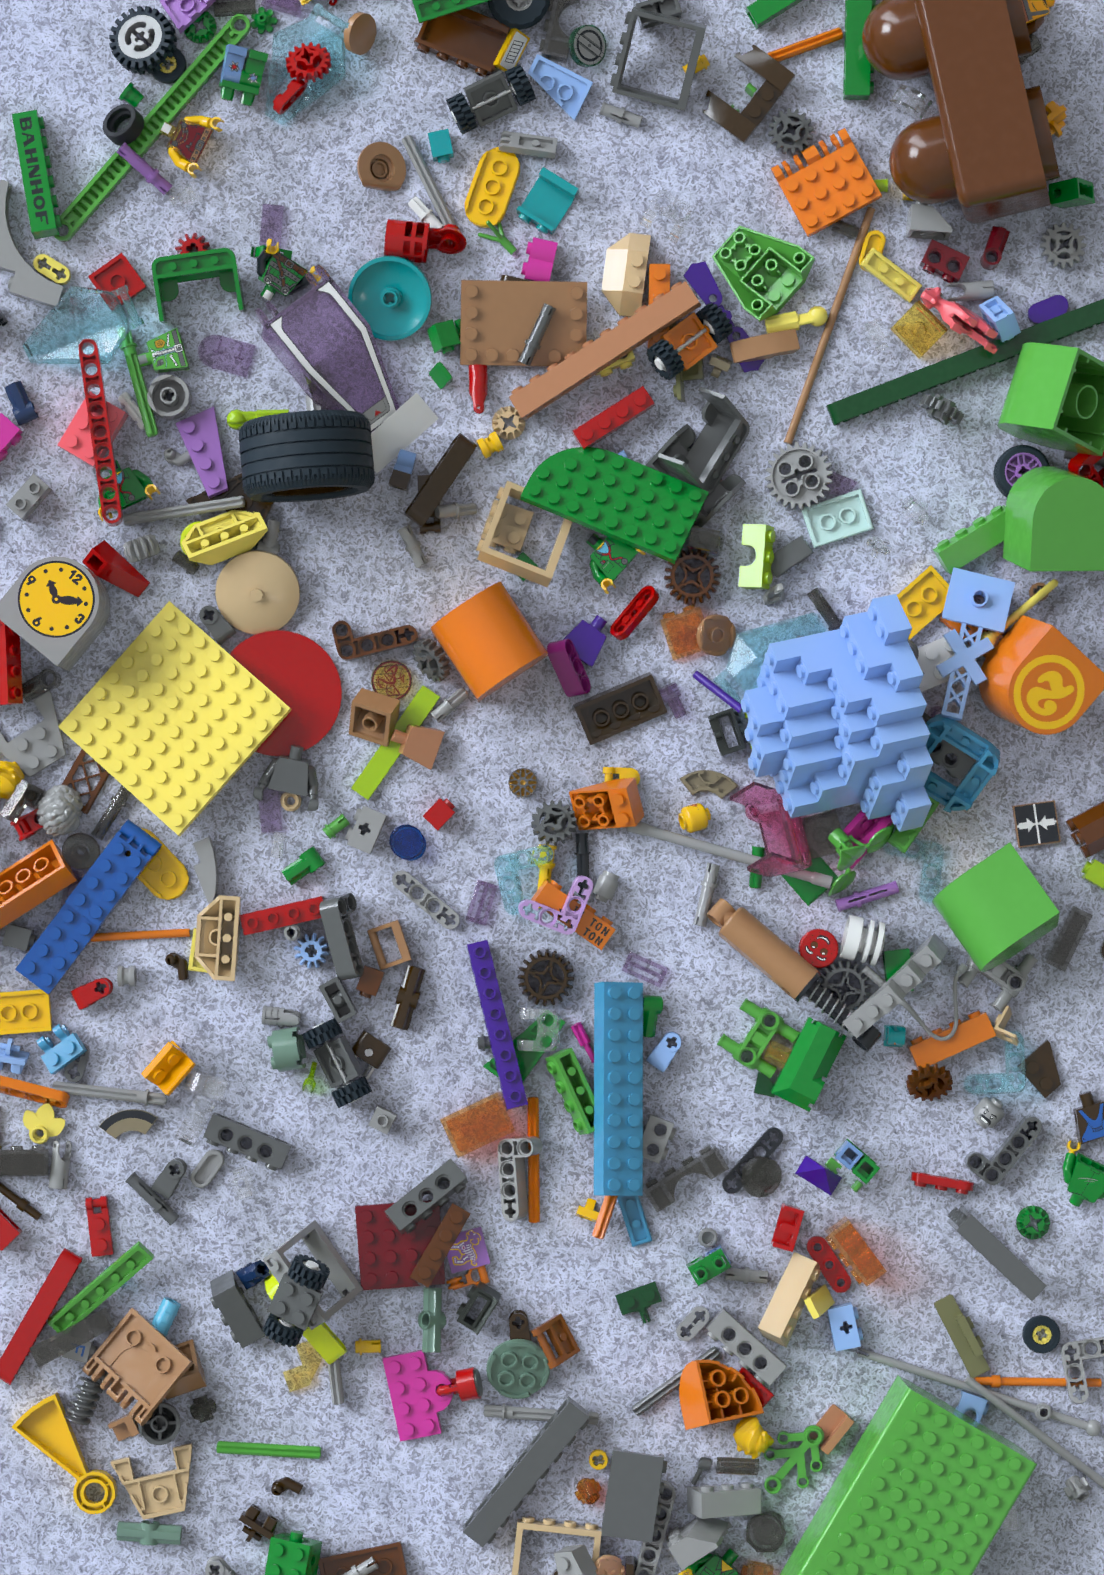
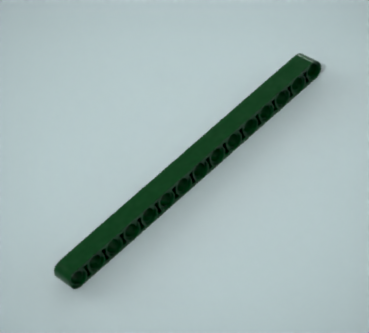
M1104 299L1020 330L1021 333L1015 335L1010 340L1002 342L1000 339L992 341L998 349L995 354L987 351L981 345L833 402L826 406L834 426L839 425L842 421L844 423L860 417L859 415L861 414L865 415L878 410L881 406L882 408L899 402L898 400L900 399L904 400L917 395L918 392L922 393L938 387L937 385L939 384L943 385L956 380L957 377L961 378L977 372L976 370L978 369L980 371L993 366L996 362L1006 361L1016 357L1015 355L1017 354L1019 356L1024 343L1050 344L1056 339L1058 341L1071 336L1074 332L1078 333L1093 327L1095 324L1096 326L1104 323Z

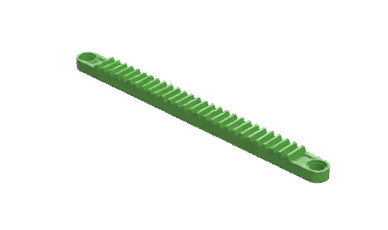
M243 14L234 15L144 118V128L135 141L128 144L141 158L153 146L154 142L159 139L160 135L164 133L161 131L164 122L170 125L179 116L181 111L186 108L187 104L191 102L192 98L197 95L198 91L217 72L219 67L223 65L226 45L233 44L238 46L249 34L251 24L247 16ZM239 20H243L246 23V27L242 31L234 28V24ZM115 152L60 215L62 225H66L69 230L65 236H54L58 241H69L99 206L103 204L105 199L109 197L110 193L115 190L116 186L121 183L122 179L132 170L133 167L123 157Z

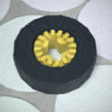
M177 48L176 50H171L173 53L172 59L166 58V60H170V63L173 64L169 70L162 66L163 63L160 64L162 69L159 71L156 68H152L154 73L151 74L161 83H175L186 71L187 63L185 56Z
M1034 1316L1023 1327L1022 1337L1024 1343L1035 1353L1044 1354L1051 1352L1060 1342L1061 1333L1059 1326L1048 1316ZM1044 1329V1333L1047 1334L1046 1338L1042 1337L1041 1340H1038L1037 1331Z

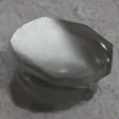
M767 1511L753 1516L747 1523L746 1541L756 1552H775L784 1542L786 1531L781 1514Z

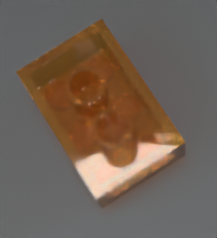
M498 1091L440 1118L458 1158L516 1130Z
M846 1216L825 1230L828 1234L825 1239L834 1250L839 1249V1258L846 1267L851 1266L853 1268L850 1273L859 1285L863 1282L867 1287L887 1272Z

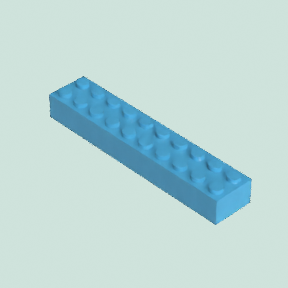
M594 983V1195L643 1196V983Z

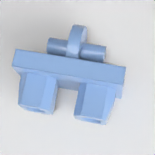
M9 1038L7 1043L0 1042V1070L3 1069L4 1063H10V1072L21 1074L29 1059L30 1052L20 1051L21 1046L14 1045L13 1038Z

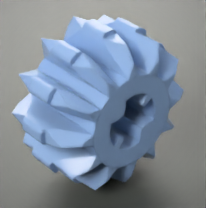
M313 933L312 940H310L308 934H305L306 942L300 938L297 940L302 945V947H294V950L301 951L300 954L295 955V958L303 957L299 963L300 965H303L307 960V968L310 969L312 961H314L316 968L320 967L318 959L326 963L327 960L322 957V954L330 955V952L323 951V948L329 947L328 943L320 944L325 939L323 936L316 941V933ZM310 945H314V949L317 950V954H313L314 957H311L310 953L306 952L307 947L311 948Z

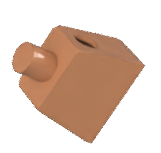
M408 724L405 732L395 729L392 733L391 741L401 744L399 753L431 770L445 732L436 728Z

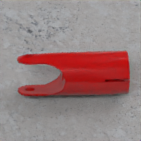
M481 364L469 365V394L473 401L474 411L478 414L484 411V401L488 394L487 365Z

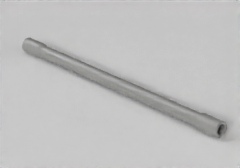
M639 822L635 827L627 828L628 832L650 836L804 880L830 889L833 877L807 871L650 826L643 822Z

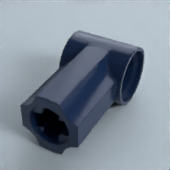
M21 381L13 382L4 388L19 426L39 418L38 413L34 410L35 406L29 400Z
M259 1260L254 1263H248L235 1273L245 1289L248 1290L268 1277L270 1270L265 1262Z

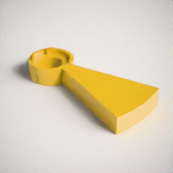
M58 1392L52 1394L31 1407L16 1421L12 1428L77 1479L74 1485L73 1498L82 1511L88 1514L103 1513L111 1507L117 1497L116 1481L111 1474L104 1470L88 1469L71 1424L64 1417L67 1414ZM88 1484H100L105 1491L104 1498L96 1502L90 1500L86 1495Z

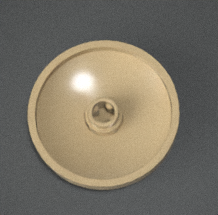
M261 550L248 551L232 558L222 569L216 583V602L227 622L242 632L259 634L275 631L287 624L297 609L300 599L299 581L292 567L280 556Z

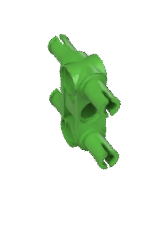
M746 998L739 1009L755 1019L754 1025L742 1043H737L723 1034L717 1045L731 1053L734 1060L750 1070H758L770 1079L777 1067L762 1059L761 1054L774 1034L778 1033L793 1043L800 1032L784 1023L785 1020L767 1007L761 1008ZM767 1015H773L775 1018V1023L772 1026L764 1024V1018ZM746 1050L752 1052L753 1057L749 1062H744L741 1059V1054Z

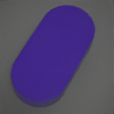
M1055 295L1033 304L1028 309L1027 316L1031 323L1039 324L1065 314L1069 304L1064 296Z

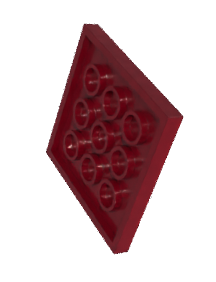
M422 1200V1201L425 1202V1203H429V1202H431L432 1200ZM394 1203L355 1206L362 1291L420 1286L408 1278L441 1223L440 1206L433 1210L434 1213L428 1219L420 1220L412 1232L409 1234L405 1232L403 1235L400 1234L385 1214V1211ZM410 1207L406 1210L405 1214L413 1216L416 1214L417 1209ZM444 1261L430 1285L446 1284Z

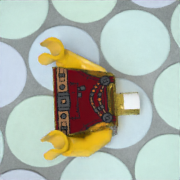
M187 116L184 119H180L176 127L165 121L159 131L170 138L166 147L174 165L188 172L194 179L197 176L193 171L196 169L202 171L197 162L213 132L210 128L218 132L222 131L221 128L216 127L218 122L224 123V120L219 117Z

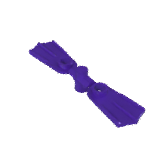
M706 262L691 264L683 276L705 305L709 303L716 304L718 308L722 309L723 313L727 314L726 317L730 319L729 323L732 324L733 329L732 334L727 337L728 342L731 343L750 338L743 328L734 325L731 320V312L725 310L721 304L722 294ZM710 295H714L716 297L715 302H711L709 300ZM734 332H737L739 334L738 340H735L732 335ZM766 359L739 364L744 373L757 371Z

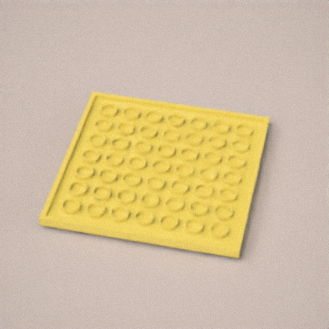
M169 601L63 720L59 728L178 836H181L292 709Z

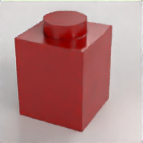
M439 798L423 817L439 831L455 814L453 811L455 806L447 798L444 801Z

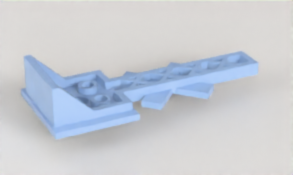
M953 567L942 619L962 624L959 634L953 629L943 636L954 652V656L936 666L943 678L949 675L940 714L941 717L961 721L971 680L975 686L987 680L976 659L994 649V646L988 637L980 641L982 630L986 629L1004 633L1015 582ZM975 595L982 596L984 603H975L973 597ZM966 625L978 627L977 632L970 635ZM969 642V644L971 645L968 648L965 645V643ZM961 667H963L966 671L962 675L958 671V669H960ZM959 681L964 690L956 695L952 685ZM955 701L959 707L958 714L946 711L947 705Z

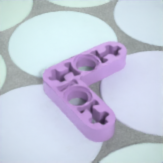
M581 875L576 877L561 911L536 901L525 899L520 902L518 912L525 919L563 934H572L579 924L590 897L593 882L587 876ZM586 880L588 888H583L581 895H585L584 899L573 895L574 891L577 893L580 891L578 883ZM573 899H578L581 903L580 908L576 911H572L569 907V903ZM530 903L531 908L538 911V907L542 908L538 912L537 919H534L536 914L528 912L526 915L523 907L528 906ZM545 911L553 913L551 922H543L542 914ZM558 914L561 915L559 919L564 922L570 919L572 927H567V929L564 930V926L559 923H557V927H554L555 923L557 922Z

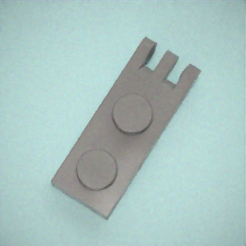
M503 131L499 150L508 153L555 159L558 138Z

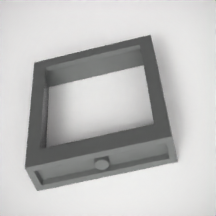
M962 1206L959 1209L955 1207L948 1214L949 1220L947 1222L1031 1301L1044 1290L1047 1285Z

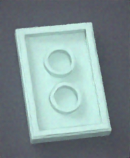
M861 489L819 502L818 505L813 504L811 509L807 506L801 510L813 548L874 529Z

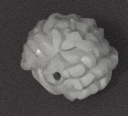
M55 785L47 790L44 797L38 802L37 815L40 816L38 819L39 824L44 826L43 830H46V834H51L54 837L76 831L80 824L79 817L82 815L80 810L83 808L80 793L73 788H69L67 785Z

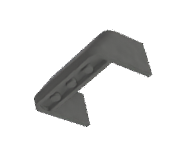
M700 387L698 391L707 400L701 411L702 419L706 423L686 457L682 454H676L672 458L661 453L657 457L672 474L693 486L712 493L746 440L750 426L726 395Z

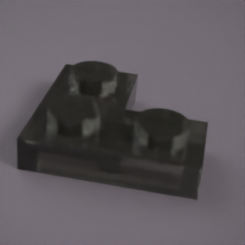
M22 779L16 785L10 799L4 804L0 815L16 823L26 806L38 809V802L44 797L46 791Z

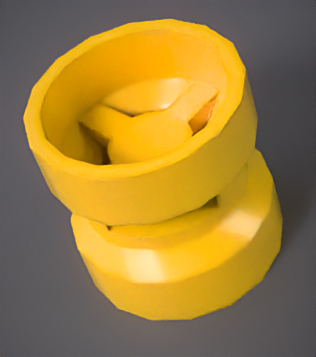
M495 431L490 433L487 438L476 440L485 459L491 457L495 451L499 453L504 450Z

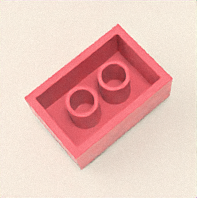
M91 391L89 392L90 395L96 396V394L92 393ZM84 399L59 441L58 446L95 468L86 399ZM107 401L113 443L129 415ZM95 408L92 415L95 417L101 416L103 409ZM100 428L96 431L95 435L103 437L106 434V430ZM100 450L98 456L104 458L108 450Z

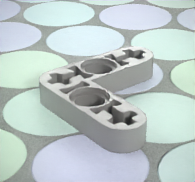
M1104 1337L1068 1342L1060 1350L1068 1396L1072 1403L1082 1404L1088 1399L1089 1392L1082 1360L1104 1357V1353L1101 1354V1345L1099 1341H1102V1345H1104ZM1088 1343L1096 1345V1354L1090 1355L1086 1352L1085 1347ZM1068 1346H1071L1072 1350H1076V1353L1073 1354V1361L1078 1360V1363H1072L1067 1366L1066 1362L1071 1360L1068 1354L1065 1355V1351L1068 1350ZM1076 1367L1080 1370V1377L1078 1379H1072L1069 1376L1070 1368ZM1082 1381L1083 1385L1079 1384L1078 1387L1080 1392H1084V1395L1081 1397V1400H1078L1077 1397H1073V1393L1076 1392V1386L1071 1387L1070 1383Z

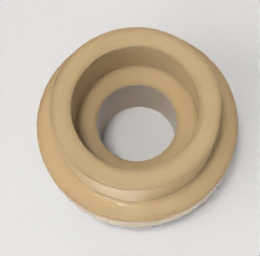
M285 792L281 796L280 802L285 810L295 811L301 806L302 799L300 795ZM289 797H293L295 799V803L293 805H289L287 803V799Z

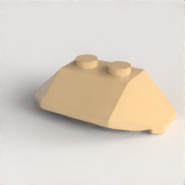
M629 233L606 251L601 291L619 316L632 317L636 314L635 311L642 306L651 235Z
M219 895L197 915L194 957L213 980L235 981L241 922L239 916L241 915V897Z

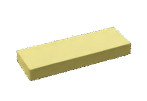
M871 248L860 264L861 267L908 303L913 300L922 287L919 282L875 248Z

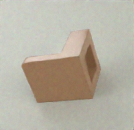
M129 1413L108 1424L109 1429H113L118 1441L140 1433L138 1422Z

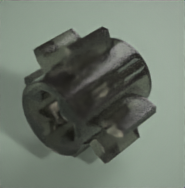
M207 1395L193 1399L194 1404L190 1407V1413L194 1419H199L200 1423L214 1419L213 1414L216 1412L217 1407L213 1399H208Z

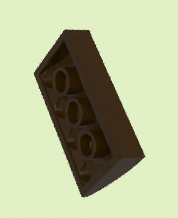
M650 672L573 704L590 745L667 713Z

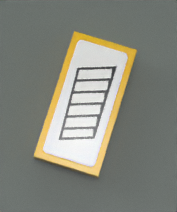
M517 28L511 29L493 65L504 73L515 67L530 38Z

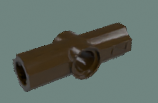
M408 965L403 985L400 986L395 1003L397 1005L390 1026L408 1031L413 1011L416 1010L420 997V988L425 969Z

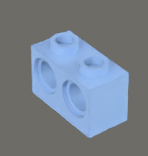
M998 296L979 305L984 320L998 333L997 337L1002 342L1010 340L1015 335L1021 333L1014 312Z

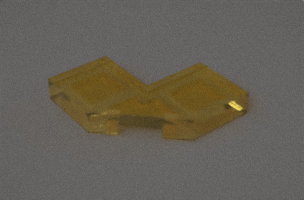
M308 1340L296 1345L302 1365L283 1371L289 1392L309 1386L323 1357Z

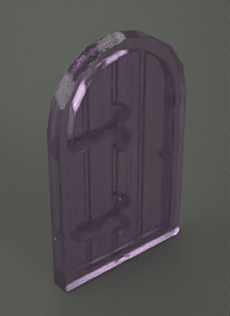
M210 335L201 341L198 347V355L204 365L212 369L246 378L252 362L255 345L224 337L223 335Z

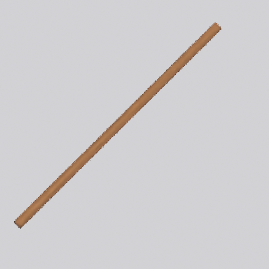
M867 207L784 443L792 445L875 213L876 209L872 207Z

